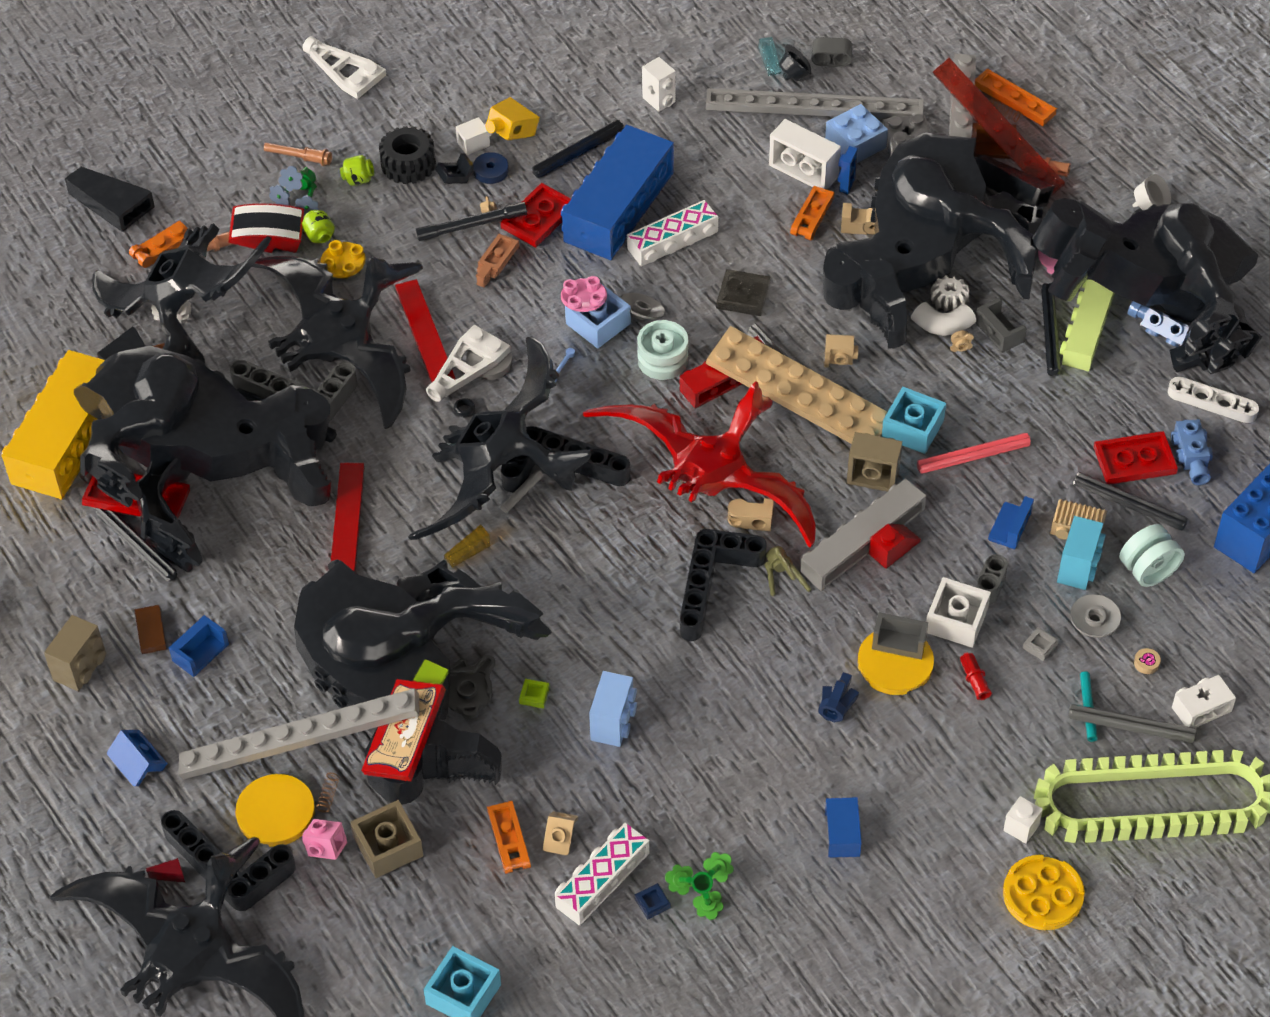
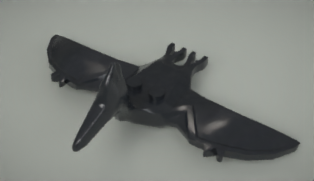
M214 223L209 228L205 225L201 229L196 227L194 231L188 228L184 234L183 242L177 249L163 251L158 256L146 281L140 284L122 283L96 270L92 277V289L98 302L106 308L104 314L108 317L113 316L116 319L121 314L129 316L144 303L150 302L158 310L160 324L167 335L162 349L189 356L194 360L200 359L205 364L203 354L178 321L177 312L195 293L205 302L210 299L215 301L220 296L224 297L226 292L240 281L268 247L272 238L267 236L263 239L251 255L240 264L234 266L214 265L206 260V253L209 243L216 237L220 229Z
M294 256L259 258L252 267L267 269L282 277L289 284L299 301L302 320L296 328L286 336L275 337L269 340V347L271 349L278 347L275 349L276 355L281 357L283 364L287 363L289 372L296 370L303 362L312 359L332 362L338 358L348 360L370 382L380 407L384 428L392 427L403 407L407 390L405 373L411 371L410 365L406 364L405 355L398 356L394 345H385L373 341L369 320L371 311L378 302L381 291L402 279L418 273L423 269L422 264L418 262L389 264L384 259L371 256L367 260L362 297L350 300L339 298L333 294V274L327 271L328 265L320 263L318 258L312 261ZM294 345L300 347V349L296 351L287 352L288 349Z
M526 337L528 365L525 382L520 393L503 411L478 412L472 417L466 427L449 426L448 429L451 431V434L443 436L446 443H439L438 445L442 451L433 453L432 457L436 462H444L451 458H456L463 462V483L457 500L452 507L433 524L411 533L408 536L409 540H417L437 533L460 522L475 510H481V505L490 500L488 496L496 489L493 472L499 466L518 456H529L561 487L569 491L573 489V483L576 479L575 470L590 459L591 451L552 452L531 439L527 433L525 422L527 413L548 400L550 389L557 385L555 380L559 377V374L553 368V361L546 348L534 337Z
M257 837L246 840L226 854L219 853L211 856L205 873L206 898L196 905L177 907L165 903L157 880L146 878L145 870L133 872L131 866H128L125 872H102L78 879L56 890L50 896L52 901L80 900L101 905L113 911L136 931L146 947L142 968L136 977L127 981L122 986L120 991L126 997L129 992L137 989L133 999L138 1004L144 997L146 986L151 981L159 983L160 987L142 1002L147 1010L152 1004L159 1002L155 1008V1013L158 1017H161L165 1012L168 1000L175 993L189 986H195L201 981H223L246 990L258 998L275 1017H305L300 988L290 972L295 968L294 962L285 961L286 956L283 951L275 955L266 944L239 947L230 938L222 923L221 908L227 889L236 873L258 848L260 840Z

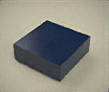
M658 883L634 894V899L647 920L671 909V903Z

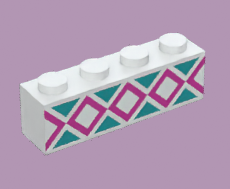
M705 200L700 201L627 234V249L642 267L717 233L718 216Z
M626 823L619 829H614L603 846L596 847L590 859L584 865L580 864L575 869L567 883L563 882L558 886L555 891L556 908L580 926L649 855V840Z

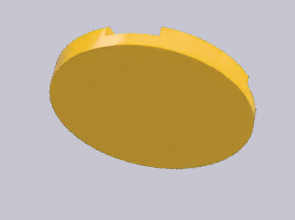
M873 633L865 638L859 648L857 662L859 671L872 688L885 694H907L909 691L924 686L933 672L934 655L927 641L922 660L872 650Z
M271 774L254 780L241 792L236 803L235 813L238 826L248 839L257 837L260 843L274 847L280 844L292 843L303 835L315 815V804L310 789L301 780L290 775Z
M1044 855L1028 856L1016 862L1009 869L1005 878L1003 898L1006 907L1014 918L1028 927L1038 930L1062 928L1078 916L1083 906L1085 890L1082 879L1078 872L1065 861L1062 862L1054 858L1044 857Z

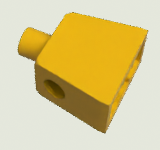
M509 97L491 107L485 127L489 133L496 132L506 140L535 136L540 117Z

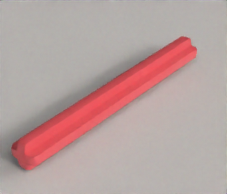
M1028 433L1002 438L920 459L917 461V468L921 474L1028 447L1030 446L1031 439Z

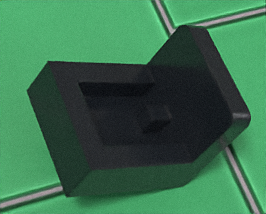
M461 153L457 163H438L435 170L445 184H462L468 182L474 165L466 153Z
M1186 344L1170 349L1172 365L1176 373L1199 365L1203 371L1208 369L1206 361L1209 360L1207 351L1188 356L1185 353Z

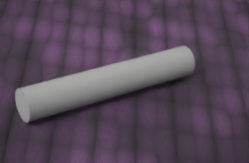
M536 470L500 506L501 510L508 513L543 477V473L540 470Z

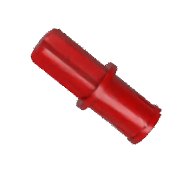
M964 653L960 657V662L967 675L966 681L971 684L977 700H985L992 695L984 678L985 672L980 669L973 653Z

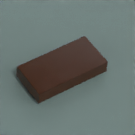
M154 605L134 609L141 653L147 654L167 650L160 606Z

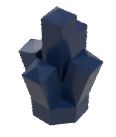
M843 672L840 680L836 681L833 692L832 686L822 687V701L818 713L825 720L834 723L843 721L846 712L858 699L859 692L856 689L850 688L848 691L852 680L851 674Z

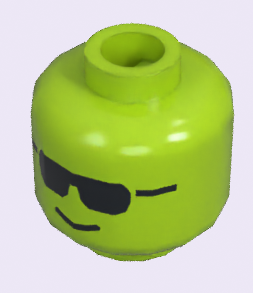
M364 155L353 156L344 160L343 167L340 168V174L342 179L346 180L349 185L357 186L370 182L371 177L374 176V166L371 159H367Z
M322 210L308 212L302 221V228L313 243H326L334 234L335 226L328 214Z

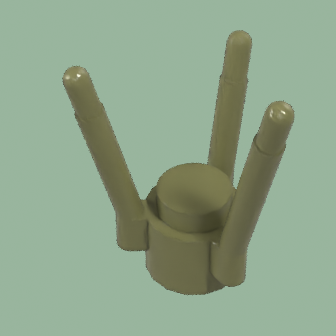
M776 546L768 550L766 553L768 562L764 566L768 574L771 596H775L773 570L776 572L786 570L792 580L797 578L806 591H811L810 586L794 566L791 558L787 556L783 547Z

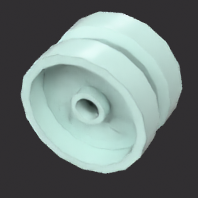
M657 320L646 324L640 330L637 337L638 366L644 374L650 378L668 380L679 376L685 371L688 364V334L682 326L668 320Z
M1154 524L1140 530L1125 543L1120 551L1119 558L1128 570L1133 571V576L1141 586L1150 587L1164 581L1179 568L1184 560L1185 553L1176 541L1171 540L1170 534L1163 525Z

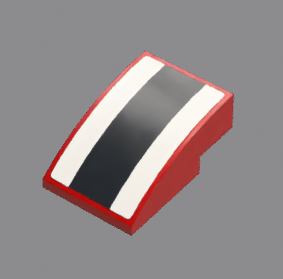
M244 204L233 206L228 243L256 249L262 240L269 236L272 239L264 252L272 253L274 248L296 253L301 243L304 209L281 204Z

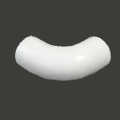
M923 302L911 315V319L918 326L929 333L941 336L953 335L957 331L966 330L976 322L973 310L965 304L960 305L949 313H942L935 310L927 302Z

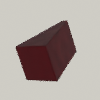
M178 858L146 868L150 879L185 883Z

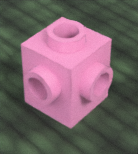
M313 819L302 835L303 844L310 857L336 860L347 844L342 822Z

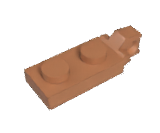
M502 234L497 235L478 261L476 285L485 288L491 278L495 279L501 273L519 248L518 240Z

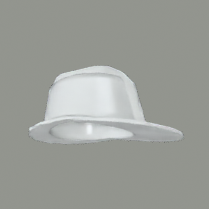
M1157 174L1146 178L1134 190L1136 202L1132 205L1133 207L1139 206L1142 210H1146L1153 204L1160 206L1171 203L1169 187L1165 180Z

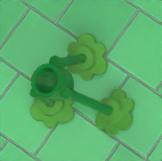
M713 852L711 858H707L703 863L705 870L708 872H698L693 877L691 867L674 865L672 871H668L665 874V881L669 883V890L671 892L677 891L680 895H686L689 892V887L692 886L695 892L701 894V896H697L693 900V905L697 909V915L699 917L706 916L709 920L716 919L718 912L724 908L721 902L722 897L718 891H712L711 893L709 891L713 887L712 879L716 878L719 882H725L728 879V874L734 871V867L731 865V856L727 853L720 855L718 852Z

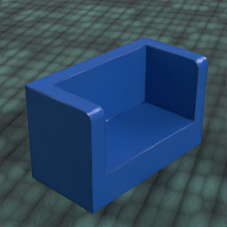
M205 615L202 616L169 647L172 662L195 677L229 645L227 633Z
M858 797L826 798L825 816H827L829 837L828 857H860L862 843Z

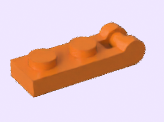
M813 186L791 226L790 234L795 236L799 234L805 236V239L812 241L817 228L834 199L835 192Z
M179 220L144 243L133 245L129 250V255L133 259H138V263L143 268H147L156 262L158 256L163 251L177 249L183 242L184 234L188 228Z
M513 801L488 806L487 812L504 873H511L513 869L520 867L522 869L531 868ZM519 853V857L510 859L509 854Z

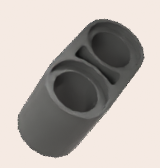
M818 37L812 43V62L818 66L846 67L852 62V42L846 38Z
M993 554L986 559L977 580L976 588L991 592L989 605L997 600L1006 579L1008 561L999 554Z

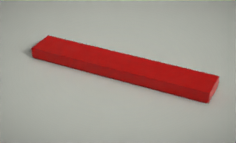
M415 279L396 284L395 290L432 383L448 358L419 283ZM451 370L447 376L456 380L453 370Z
M340 463L331 561L341 560L356 572L365 466L364 463Z

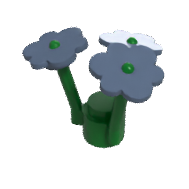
M295 166L282 169L280 172L282 176L278 180L279 184L270 187V199L276 202V204L289 206V191L293 189H309L308 195L303 196L302 199H296L295 207L303 208L304 216L312 210H319V203L316 200H312L313 192L317 188V185L314 183L316 181L315 173L308 167H304L299 172Z

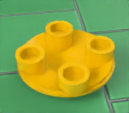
M339 240L330 242L329 247L321 257V263L328 265L327 271L331 272L334 278H348L357 274L364 267L366 261L361 245L341 242Z

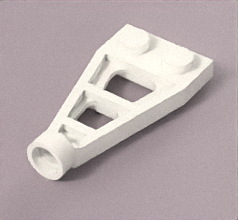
M312 36L308 37L303 44V51L308 53L343 91L356 99H359L386 76V69L373 61L323 44ZM330 56L340 58L332 66L325 61ZM347 64L359 67L348 78L340 72Z
M473 325L458 340L436 379L426 388L428 396L436 402L441 401L444 397H447L497 366L511 352L510 345ZM468 350L484 358L474 366L461 361L463 355ZM453 367L465 373L457 380L447 376Z

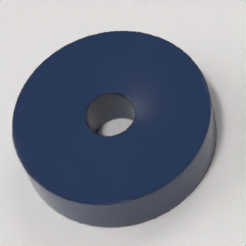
M488 152L481 154L473 162L474 176L482 183H499L508 175V161L499 153Z

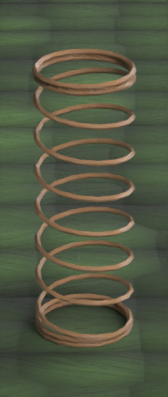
M992 98L988 103V109H992L994 102L998 100ZM1019 111L1014 114V122H1017L1020 118L1021 112Z
M329 772V773L326 774V777H327L328 779H325V780H331V781H333V782L339 780V779H337V778H336V779H331V778H329V777L327 776L328 774H334V775L338 776V775L335 774V773ZM325 787V788H322V791H323V789H329V790H330V789H335L336 787H334V788H327V787ZM334 795L331 796V797H325V796H323V798H326V799L332 798V800H333V797H334ZM318 802V805H317V806H323V807H327V808L329 809V810H320V809H318V810L321 811V812H329V811H330V806H331V804H330L329 807H328V806H326V805L319 804V802Z

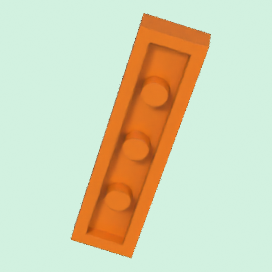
M986 69L975 79L976 88L1008 105L1010 108L1021 112L1022 115L1041 126H1044L1056 115L1057 108L989 69Z

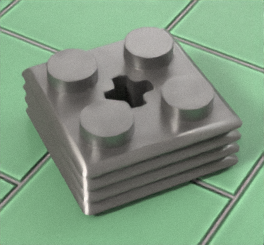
M913 114L904 117L893 116L882 120V124L888 129L886 147L889 157L898 144L923 133L930 132L924 114Z

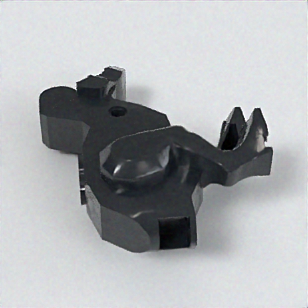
M927 132L898 144L883 167L881 177H876L874 191L876 192L872 196L871 222L875 223V235L871 238L836 243L826 252L823 265V296L826 303L839 310L852 309L860 304V308L870 314L871 324L874 323L884 333L888 349L900 347L907 340L906 300L902 293L925 287L937 281L938 278L941 279L945 275H949L956 254L982 234L992 235L1001 243L1008 261L1012 285H1016L1023 299H1030L1033 272L1035 271L1038 248L1033 242V236L1042 222L1043 207L1023 203L1004 191L994 196L986 194V184L975 160L976 137L966 138Z
M1062 198L1052 203L1033 236V242L1039 251L1048 257L1058 260L1054 266V273L1051 276L1054 278V281L1048 292L1064 301H1072L1085 281L1093 280L1113 293L1143 306L1161 304L1169 316L1191 323L1187 331L1185 353L1188 356L1211 348L1208 366L1210 374L1230 368L1236 363L1235 361L1239 355H1242L1244 358L1249 357L1262 338L1248 323L1244 310L1234 303L1235 294L1227 286L1238 282L1254 268L1257 263L1258 254L1222 218L1201 209L1198 205L1181 203L1157 206L1153 204L1146 210L1137 209L1128 220L1121 224L1111 221L1081 200Z
M146 346L121 351L110 356L96 369V375L88 383H82L74 389V395L85 412L97 418L91 425V438L88 447L80 456V473L84 476L88 473L98 479L99 484L97 487L126 507L132 505L133 499L137 500L141 517V537L144 540L150 537L158 544L157 552L186 572L192 570V564L195 566L202 564L201 553L195 543L194 534L189 532L188 528L182 525V522L172 513L163 498V494L171 484L186 480L190 473L212 482L242 477L265 467H273L278 478L287 483L295 500L307 506H319L329 501L331 480H327V475H324V469H321V464H318L319 460L316 457V450L321 448L327 440L330 404L324 396L310 388L291 385L261 401H247L225 378L223 373L217 370H210L200 359L194 360L189 356L154 346ZM118 447L122 453L147 467L145 474L138 481L135 480L136 477L133 472L128 469V466L120 458Z
M341 560L331 561L328 564L329 571L316 582L310 581L302 588L294 624L297 650L311 672L316 687L321 692L325 693L328 691L333 696L334 703L339 708H344L391 695L396 680L413 681L425 659L448 669V675L442 684L446 691L412 781L367 775L369 785L386 801L392 803L399 800L401 805L411 803L420 796L425 779L435 777L437 779L447 778L450 783L452 780L455 781L456 779L460 780L461 778L465 779L468 777L469 780L473 778L474 781L478 779L479 782L483 779L484 783L488 780L489 784L494 781L496 786L500 781L502 771V755L498 747L479 733L457 730L445 722L449 706L450 660L432 640L437 632L448 622L455 618L463 617L505 629L507 632L514 633L520 638L524 636L538 640L541 637H548L552 633L540 619L543 612L520 593L513 590L510 594L502 591V583L500 582L480 586L460 569L453 573L448 570V562L442 560L436 566L421 574L399 578L397 586L358 575ZM378 727L376 728L367 748L364 751L365 759L367 757V754L369 752V749L371 747L372 741L374 739Z

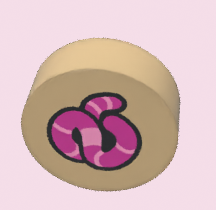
M1144 648L1136 653L1134 666L1143 674H1153L1159 669L1161 658L1155 650Z

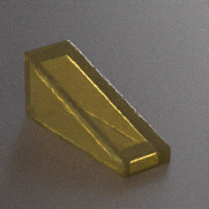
M479 525L444 554V559L453 568L491 546L489 533L482 525Z

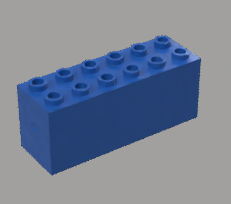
M626 125L621 132H618L615 141L606 148L604 156L601 160L596 161L592 172L585 176L581 187L574 191L572 199L561 210L563 220L561 230L564 242L612 260L627 239V234L632 232L673 175L674 142Z
M1270 464L1223 512L1214 543V548L1254 574L1270 558Z

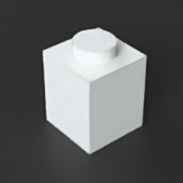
M479 117L456 126L457 143L466 155L490 146L489 137L491 133L486 130L485 124Z
M1020 796L1006 815L1003 831L1026 844L1040 825L1043 809Z

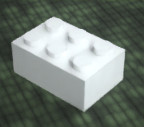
M784 119L770 134L769 166L811 187L817 186L828 189L839 175L841 146L796 123Z

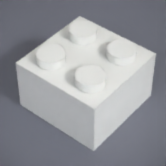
M943 577L927 615L926 622H929L927 633L973 648L988 611L991 592Z

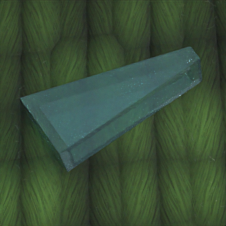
M773 38L759 39L758 50L768 76L781 74Z

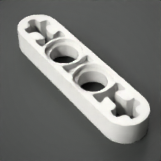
M1175 377L1169 383L1168 395L1174 400L1244 423H1251L1257 418L1259 406L1251 399L1183 377ZM1204 393L1208 398L1199 399L1196 394ZM1225 400L1230 403V406L1224 407L1218 402Z

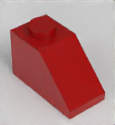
M886 524L870 537L869 555L887 569L920 543L921 539L903 524Z

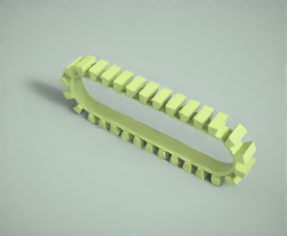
M1224 750L1212 751L1209 763H1207V751L1196 752L1193 764H1191V752H1183L1179 755L1177 765H1174L1175 753L1163 754L1160 766H1158V754L1147 755L1144 767H1142V755H1134L1130 758L1128 768H1125L1126 756L1114 757L1112 769H1109V757L1098 758L1096 770H1092L1093 758H1085L1081 761L1079 771H1076L1077 759L1065 760L1063 774L1059 772L1055 764L1046 769L1044 780L1038 779L1034 799H1036L1035 805L1043 809L1041 818L1049 814L1046 817L1044 830L1053 836L1058 827L1061 826L1067 829L1064 841L1076 843L1078 831L1084 830L1085 843L1096 842L1100 829H1102L1101 842L1112 841L1116 828H1118V841L1129 840L1132 827H1135L1134 840L1145 839L1148 826H1151V839L1162 838L1165 825H1168L1167 838L1179 837L1182 824H1184V837L1195 836L1198 823H1201L1200 836L1212 835L1215 822H1217V835L1228 834L1232 821H1234L1233 834L1244 833L1248 823L1247 818H1249L1256 829L1264 823L1267 813L1270 814V774L1260 778L1259 776L1265 763L1255 757L1250 767L1240 762L1244 751L1232 750L1229 762H1223ZM1234 774L1245 778L1252 784L1257 796V800L1252 805L1243 809L1076 819L1064 815L1056 808L1052 800L1054 791L1065 784Z

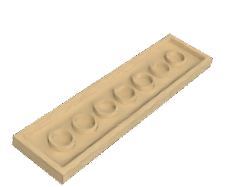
M732 326L728 328L707 358V365L749 388L757 381L762 390V395L769 397L774 402L851 444L855 432L882 436L883 419L887 411Z

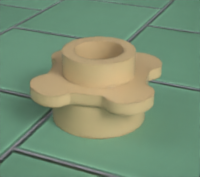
M488 196L485 197V202L480 203L482 213L497 210L495 201L491 202Z
M964 330L955 332L951 336L952 346L950 350L952 352H963L973 347L971 343L974 338L973 334Z

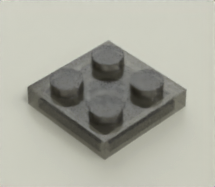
M726 269L717 298L716 309L761 316L771 277Z

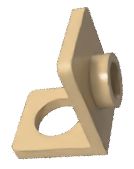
M553 811L548 816L543 851L568 855L573 827L578 820V816Z

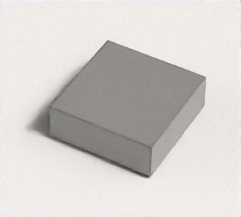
M1037 627L1024 642L1023 649L1044 661L1056 648L1059 640Z

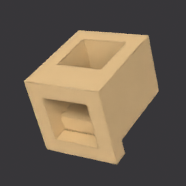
M826 334L824 367H829V364L852 365L853 359H858V345H854V336Z

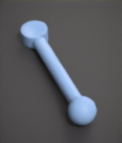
M573 348L566 349V356L556 369L558 374L569 358L575 356Z

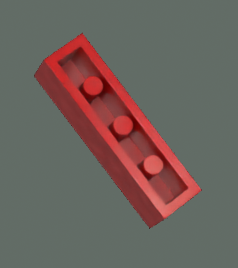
M758 336L754 337V339L763 343ZM706 361L702 365L692 370H687L680 375V392L695 409L742 385V383L707 365Z

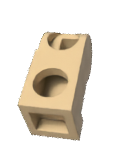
M843 203L841 233L875 234V223L871 222L872 209L852 208L851 203Z
M764 498V503L762 504L746 502L743 499H734L728 504V522L731 526L737 528L771 532L774 501Z

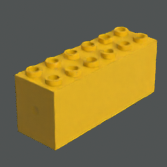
M68 350L65 356L59 360L53 375L48 377L46 386L42 392L38 393L32 408L26 412L20 427L15 429L13 438L2 450V459L11 485L61 500L64 498L80 472V456L88 447L91 438L92 422L97 420V418L85 412L74 395V389L82 383H88L96 375V369L105 360Z

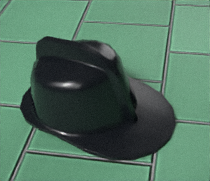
M786 44L785 53L779 62V66L784 72V79L787 81L791 78L795 81H800L808 74L811 75V66L805 56L792 45Z

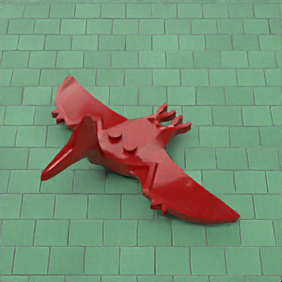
M757 381L751 385L747 394L740 400L729 430L725 434L718 436L688 433L681 422L680 416L668 413V409L658 408L655 404H652L651 407L634 404L609 405L588 409L583 412L584 417L613 416L629 419L646 426L665 442L674 461V468L661 472L657 483L662 484V482L670 481L668 489L672 491L675 489L678 480L686 482L679 486L677 494L681 496L684 493H690L688 501L691 503L696 500L700 492L708 496H715L729 487L745 488L768 496L778 503L797 524L809 548L814 546L816 524L811 507L803 496L805 490L797 488L794 481L788 482L780 473L755 472L746 464L740 450L739 443L753 421L764 411L771 408L773 400L769 397L762 396V390Z

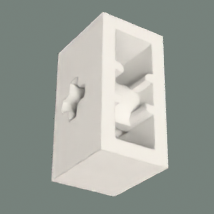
M660 57L642 66L643 99L658 112L676 102L675 70Z
M1220 675L1212 678H1204L1190 688L1184 687L1177 691L1172 709L1184 726L1196 728L1232 712L1236 697Z

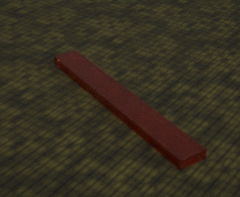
M950 58L933 71V75L1023 172L1055 185L1052 195L1065 185V182Z

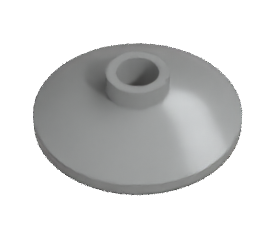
M626 293L621 297L622 300L631 306L630 313L638 320H656L662 318L665 314L664 307L649 296L640 293Z
M1091 594L1083 596L1074 602L1070 618L1072 624L1079 632L1090 637L1100 638L1106 637L1117 630L1121 621V613L1118 606L1111 599L1102 595Z

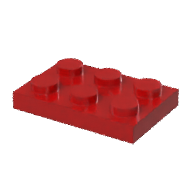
M541 183L522 201H525L528 215L503 219L500 222L501 229L536 248L563 222L561 210L565 204L569 203L571 198Z
M1164 431L1094 442L1093 448L1107 484L1177 474L1178 467Z

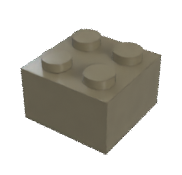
M855 432L849 452L847 484L888 492L897 482L903 441Z
M71 615L45 650L44 655L53 681L79 692L82 686L89 682L95 668L103 663L106 651L98 626Z
M399 800L350 822L353 838L375 879L424 856L421 839Z

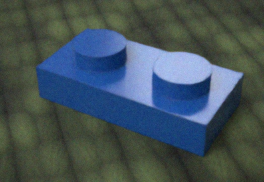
M849 146L846 154L841 155L839 160L841 170L837 181L840 182V192L845 194L849 193L856 178L858 148Z

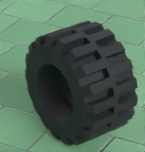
M403 126V128L399 129L397 127L394 131L387 132L386 136L382 137L381 143H379L382 172L384 175H387L389 180L394 179L396 183L408 184L412 182L414 184L418 180H425V176L429 177L432 174L431 171H434L436 164L434 141L429 133H425V130H418L414 126L411 128Z

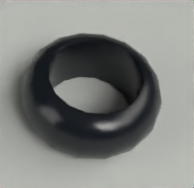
M462 398L455 402L453 409L457 416L466 418L474 413L475 404L468 398ZM463 405L470 406V408L465 411L459 409V407Z

